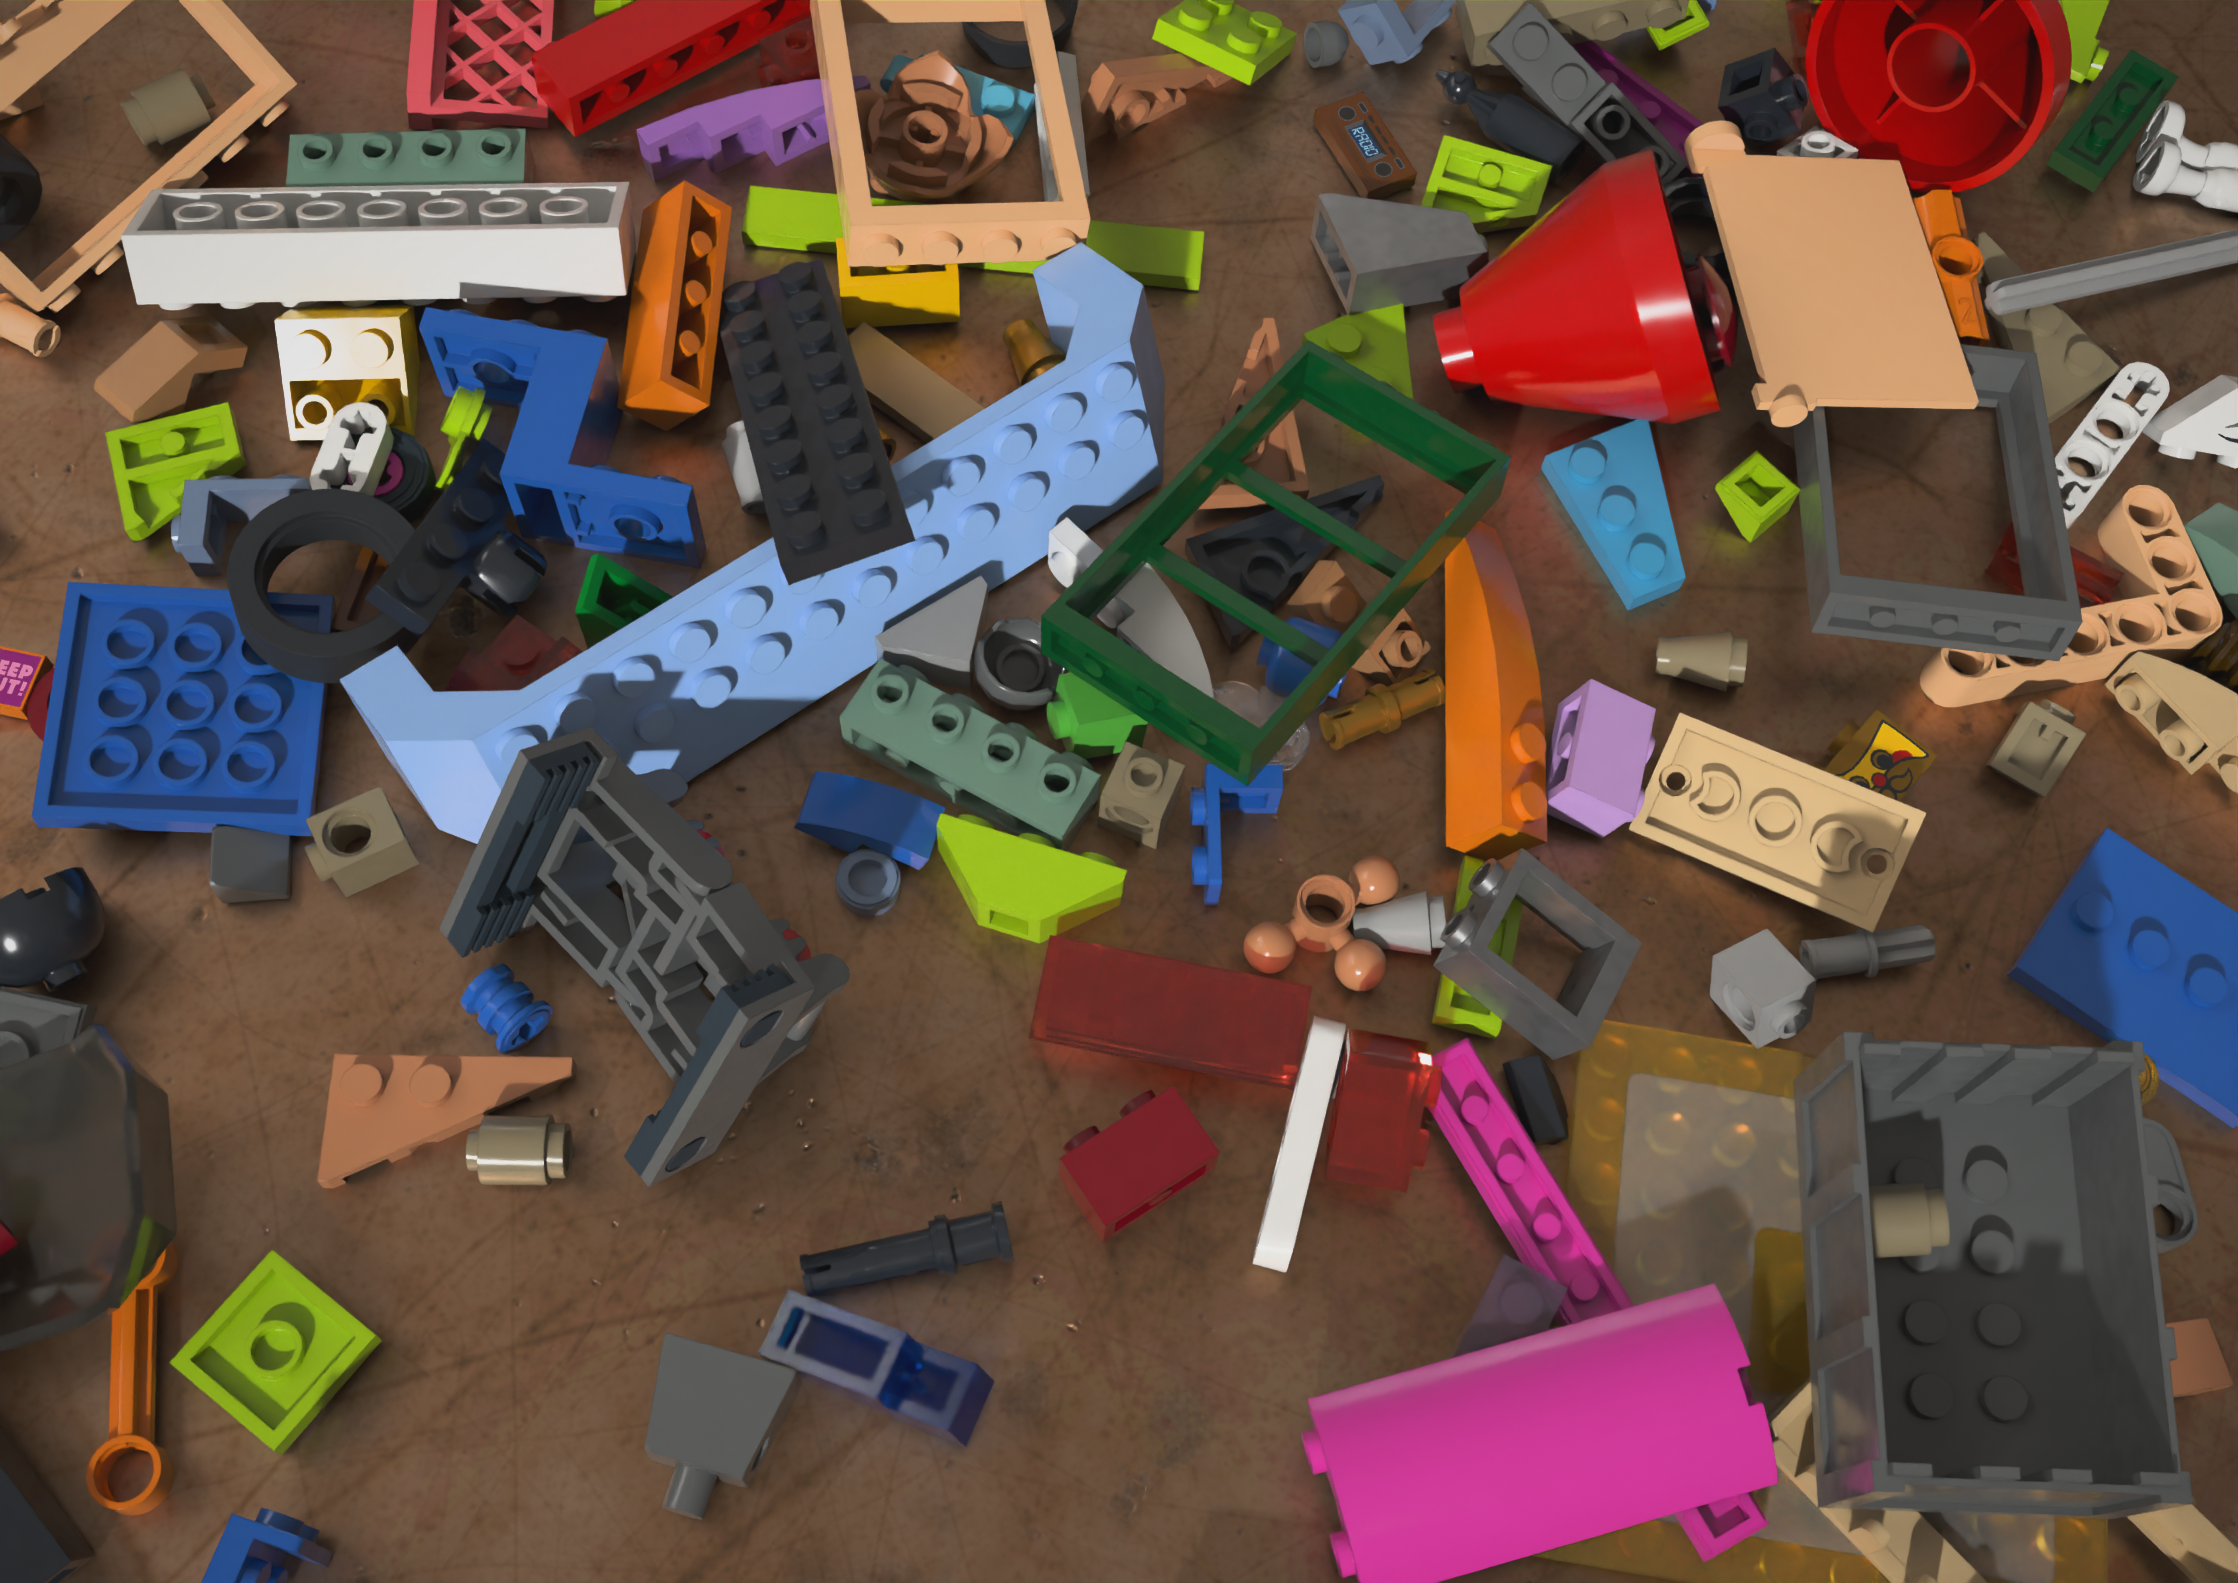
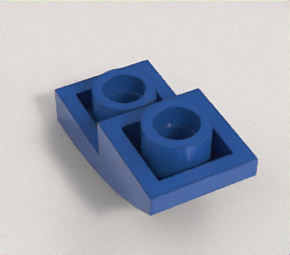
M816 771L811 778L794 828L850 854L863 844L920 870L930 859L937 836V822L940 814H944L945 807L882 783L838 773Z

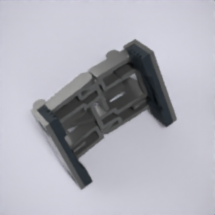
M588 727L519 751L439 930L463 958L469 955L470 950L475 953L480 951L483 945L485 948L492 946L494 940L500 943L504 941L506 936L509 939L515 937L518 930L522 934L533 930L538 921L601 988L609 984L615 988V1000L676 1085L665 1105L657 1112L656 1116L651 1114L646 1117L624 1155L629 1164L647 1186L650 1187L715 1153L754 1088L790 1058L806 1049L812 1038L811 1027L828 999L845 987L849 980L850 972L845 962L832 954L824 953L811 958L810 949L806 941L794 930L790 929L791 925L787 920H768L744 883L741 881L732 884L733 870L728 860L725 859L724 850L719 841L709 832L703 830L704 824L701 821L684 820L672 809L682 803L688 791L687 782L679 773L663 768L636 775L618 758L619 754L592 727ZM580 826L595 839L594 841L572 844ZM618 883L622 887L625 904L610 890L611 887ZM695 961H698L708 973L703 984L715 997L712 1004L709 1003L699 988L704 977L695 965Z

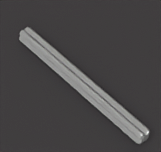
M2238 229L1993 281L1986 287L1987 297L1984 300V305L1987 310H1993L1996 315H2004L2238 263Z

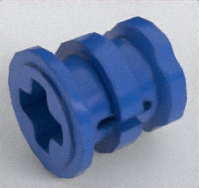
M503 963L490 967L479 974L468 985L460 999V1003L467 1013L471 1015L479 1014L477 1018L478 1023L488 1034H498L495 1041L496 1048L505 1055L523 1048L542 1032L550 1021L553 1007L544 1000L533 1003L534 994L522 981L513 982L515 978L514 972Z

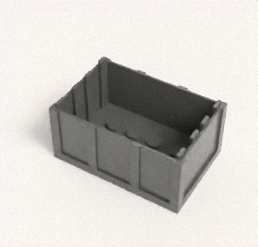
M1842 1032L1793 1080L1818 1508L2116 1519L2193 1504L2190 1471H2181L2170 1361L2177 1359L2174 1327H2166L2156 1240L2153 1208L2160 1205L2157 1174H2149L2139 1083V1075L2146 1071L2143 1042L2111 1041L2104 1047L1874 1040L1873 1033ZM1922 1182L1925 1189L1941 1188L1945 1196L1949 1218V1245L1932 1247L1930 1255L1874 1258L1869 1185Z

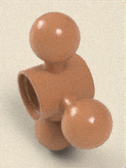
M1369 855L1359 859L1353 865L1349 873L1348 884L1332 875H1317L1308 879L1298 891L1289 922L1282 925L1275 921H1265L1256 924L1249 930L1243 945L1248 963L1260 972L1276 973L1285 969L1291 963L1295 955L1297 943L1313 952H1327L1335 949L1337 954L1334 968L1339 981L1344 986L1355 991H1367L1376 987L1383 980L1386 973L1387 961L1385 954L1374 942L1366 939H1355L1348 930L1354 914L1355 906L1359 903L1374 906L1391 901L1395 897L1400 886V876L1396 866L1385 857ZM1313 905L1326 906L1335 913L1337 920L1329 923L1319 922L1310 916L1307 908Z

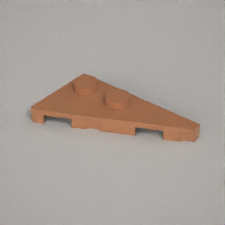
M1263 318L1261 326L1257 327L1218 432L1284 365L1275 318ZM1292 410L1242 463L1305 500L1310 489L1294 411ZM1226 479L1199 509L1267 506L1269 504Z
M334 1054L317 1182L323 1188L334 1189L345 1184V1177L385 1159L393 1163L413 1154L417 1147L424 1143L440 1142L481 1124L483 1117L489 1116V1113L527 1096L532 1101L553 1092L564 1081L576 1078L577 1064L573 1057Z

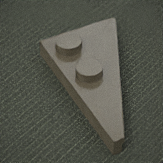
M1984 231L1975 236L1971 241L1980 249L1983 256V266L1977 275L1978 283L1985 282L1987 287L1993 281L2026 274ZM2056 303L2004 315H1996L1993 310L1988 312L2000 349L2037 353L2049 424L2110 384L2121 371V368Z

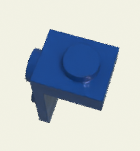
M1206 764L1202 786L1191 787L1190 822L1191 825H1202V846L1192 847V884L1204 885V905H1218L1222 887L1220 813H1277L1284 788L1283 765H1266L1247 787L1215 765Z

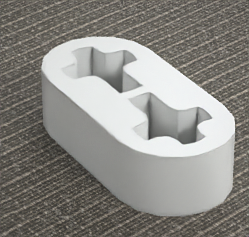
M356 402L346 405L336 413L311 470L310 485L312 490L331 489V485H341L347 473H349L353 486L343 485L340 489L374 496L394 440L387 419L377 406L370 403ZM365 427H371L374 434L363 433ZM363 433L356 447L351 434L358 435Z

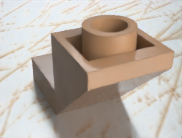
M210 315L160 320L96 378L94 390L131 422H149L156 418L181 414L184 412L193 374H211L218 370L243 367L248 346Z
M1319 560L1286 605L1295 617H1301L1337 629L1344 634L1369 604L1364 601L1336 561ZM1403 608L1352 668L1376 683L1384 684L1387 687L1411 677L1431 649V646Z

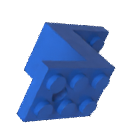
M425 308L419 329L444 396L453 397L459 386L471 391L479 387L486 390L484 403L520 409L500 471V477L522 538L701 569L706 544L693 485L683 484L673 477L664 475L648 478L625 474L613 467L607 466L623 410L617 408L620 387L607 338L597 337L584 330H571L568 332L539 327L531 322L520 319L504 321L481 317L463 309L446 311Z

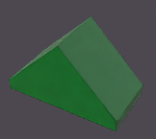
M599 553L592 555L575 609L587 649L672 599L673 596Z

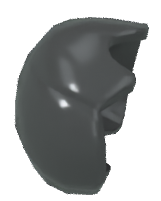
M1027 617L997 620L978 640L974 664L978 685L992 702L1009 710L1029 711L1044 705L1055 697L1059 675L1068 673L1067 669L1041 653V623Z

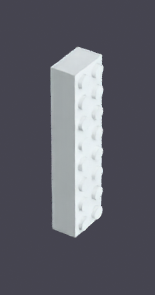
M630 182L152 189L121 235L137 305L159 304L162 309L166 310L186 309L197 303H220L222 307L228 309L246 308L254 305L256 302H281L283 306L290 308L310 306L317 301H342L344 305L352 307L367 306L375 303L377 300H402L405 304L414 306L427 305L435 302L437 299H463L464 302L469 304H486L495 301L497 298L522 297L523 300L530 303H546L555 300L557 297L582 296L587 301L605 302L617 296L626 295L637 249Z

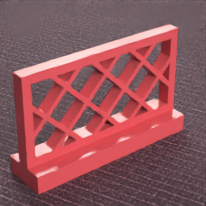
M414 0L406 91L409 128L432 130L433 118L548 129L549 106L537 93L536 82L533 78L532 61L521 67L506 52L522 41H525L535 51L542 49L552 42L554 0H530L542 12L525 23L509 9L521 0H480L485 6L469 16L462 13L452 3L455 0ZM498 16L512 31L494 42L479 27ZM450 20L455 23V24H454L453 26H451V27H450ZM540 30H541V38L536 34V33H537L538 31H540ZM468 35L482 50L463 61L449 48V45ZM495 60L510 75L491 86L475 71ZM447 64L452 68L447 71ZM463 79L480 93L469 101L445 99V90ZM522 85L537 99V108L512 106L503 96Z

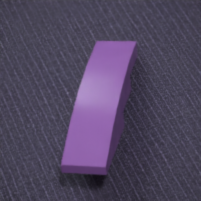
M865 75L852 76L854 91L871 90V83ZM821 79L804 80L742 92L688 108L636 129L643 165L654 182L702 159H705L714 173L717 174L763 151L768 154L775 166H778L829 141Z

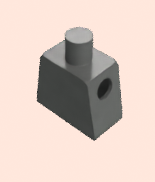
M666 1332L662 1343L645 1442V1452L653 1461L674 1467L661 1506L662 1508L680 1515L703 1520L716 1480L744 1488L750 1486L799 1392L801 1381L795 1369Z

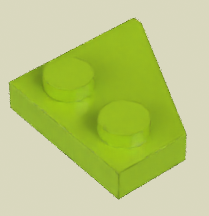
M1444 135L1421 206L1466 212L1477 233L1532 226L1535 222L1552 166Z
M1403 303L1354 315L1346 314L1303 334L1301 346L1307 340H1310L1325 350L1338 354L1346 362L1377 380L1390 384L1396 391L1413 400Z
M229 402L105 432L125 531L133 543L143 541L173 519L175 515L181 513L185 480H208L218 475L232 476L247 465L236 416Z

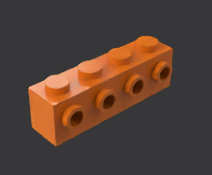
M685 180L643 209L617 408L664 431H668L689 417L695 416L710 405L732 211L731 206Z

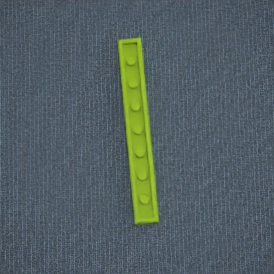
M750 185L741 231L743 244L837 254L836 238H844L837 194ZM871 198L872 206L938 205ZM1090 220L1086 246L1141 284L1199 291L1205 232ZM1049 260L957 264L962 267L1033 274L1034 269Z

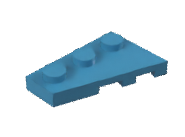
M1634 420L1545 456L1541 466L1543 473L1627 610L1641 606L1681 588L1686 576L1649 421Z

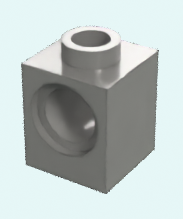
M1768 929L1713 955L1710 997L1757 1049L1778 1038H1790L1811 1022L1816 979Z

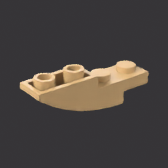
M2140 651L2132 655L2105 684L2116 696L2120 706L2128 713L2134 715L2160 742L2165 753L2174 760H2177L2191 775L2209 763L2221 775L2224 783L2238 794V694L2208 677L2172 661Z

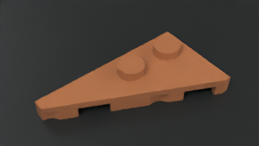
M1182 53L1102 62L1092 75L1091 85L1081 102L1085 151L1090 141L1108 131L1116 140H1119L1132 133L1142 124L1151 123L1186 104L1187 96L1183 91L1207 79L1216 88L1231 80L1232 77Z

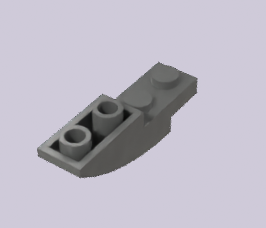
M1530 2L1486 46L1523 85L1520 89L1547 116L1586 142L1584 152L1600 166L1604 163L1652 148L1664 185L1670 183L1688 165V162L1615 84L1613 82L1607 84Z

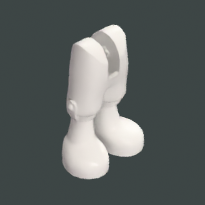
M2163 101L2148 122L2136 153L2135 162L2139 163L2140 166L2133 177L2134 189L2152 196H2158L2162 193L2188 195L2204 207L2238 213V145L2228 142H2212L2202 146L2189 140L2183 135L2186 122L2185 110L2176 102Z

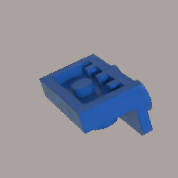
M262 1507L255 1521L231 1514L201 1583H286L288 1570L282 1568L287 1554L327 1567L333 1552L315 1544L320 1530L304 1525L305 1522Z

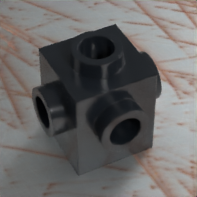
M1776 48L1725 65L1718 109L1723 114L1725 121L1732 122L1738 126L1742 139L1750 149L1801 132L1804 108L1809 102L1808 87L1804 78L1800 74L1794 73Z

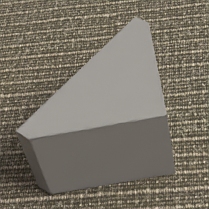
M979 576L875 636L877 660L881 658L896 667H899V665L913 667L921 672L930 683L971 690L975 672L974 655L978 640L983 636L988 616V584L982 576Z

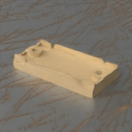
M1679 713L1645 790L1643 806L1639 814L1631 822L1629 830L1873 933L1926 812ZM1672 773H1681L1685 777V785L1680 790H1672L1667 786V778ZM1874 855L1881 856L1886 861V869L1880 874H1874L1867 868L1868 859Z

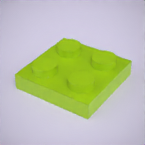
M1184 0L1158 18L1152 39L1250 86L1291 54L1298 33L1283 27L1282 21L1276 16L1261 11H1249L1235 4L1234 0Z
M271 1250L169 1363L274 1452L282 1456L382 1340L274 1250Z

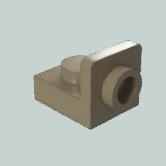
M2042 699L2039 705L2031 701L2020 704L2014 714L2016 719L1986 766L2038 797L2045 798L2087 733L2072 725L2076 719L2073 713L2052 701Z

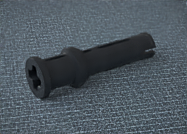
M1002 1201L992 1203L990 1211L949 1220L945 1214L934 1216L935 1220L928 1221L929 1228L810 1255L807 1253L800 1255L801 1270L805 1273L802 1278L808 1299L816 1298L817 1295L938 1269L939 1275L946 1274V1277L957 1275L959 1267L1000 1258L1004 1264L1014 1262Z

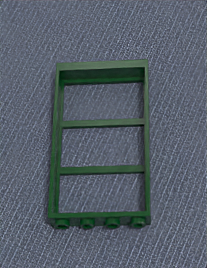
M1307 340L1041 615V653L1248 787L1501 496L1511 456L1497 449L1489 441L1480 439L1448 421L1440 413L1429 410L1396 391L1390 384L1379 381L1351 365L1338 354L1329 352L1312 341ZM1302 399L1466 494L1408 561L1403 560L1242 463ZM1226 479L1391 578L1389 583L1330 650L1163 547ZM1146 563L1314 667L1261 728L1253 725L1092 622L1100 611Z

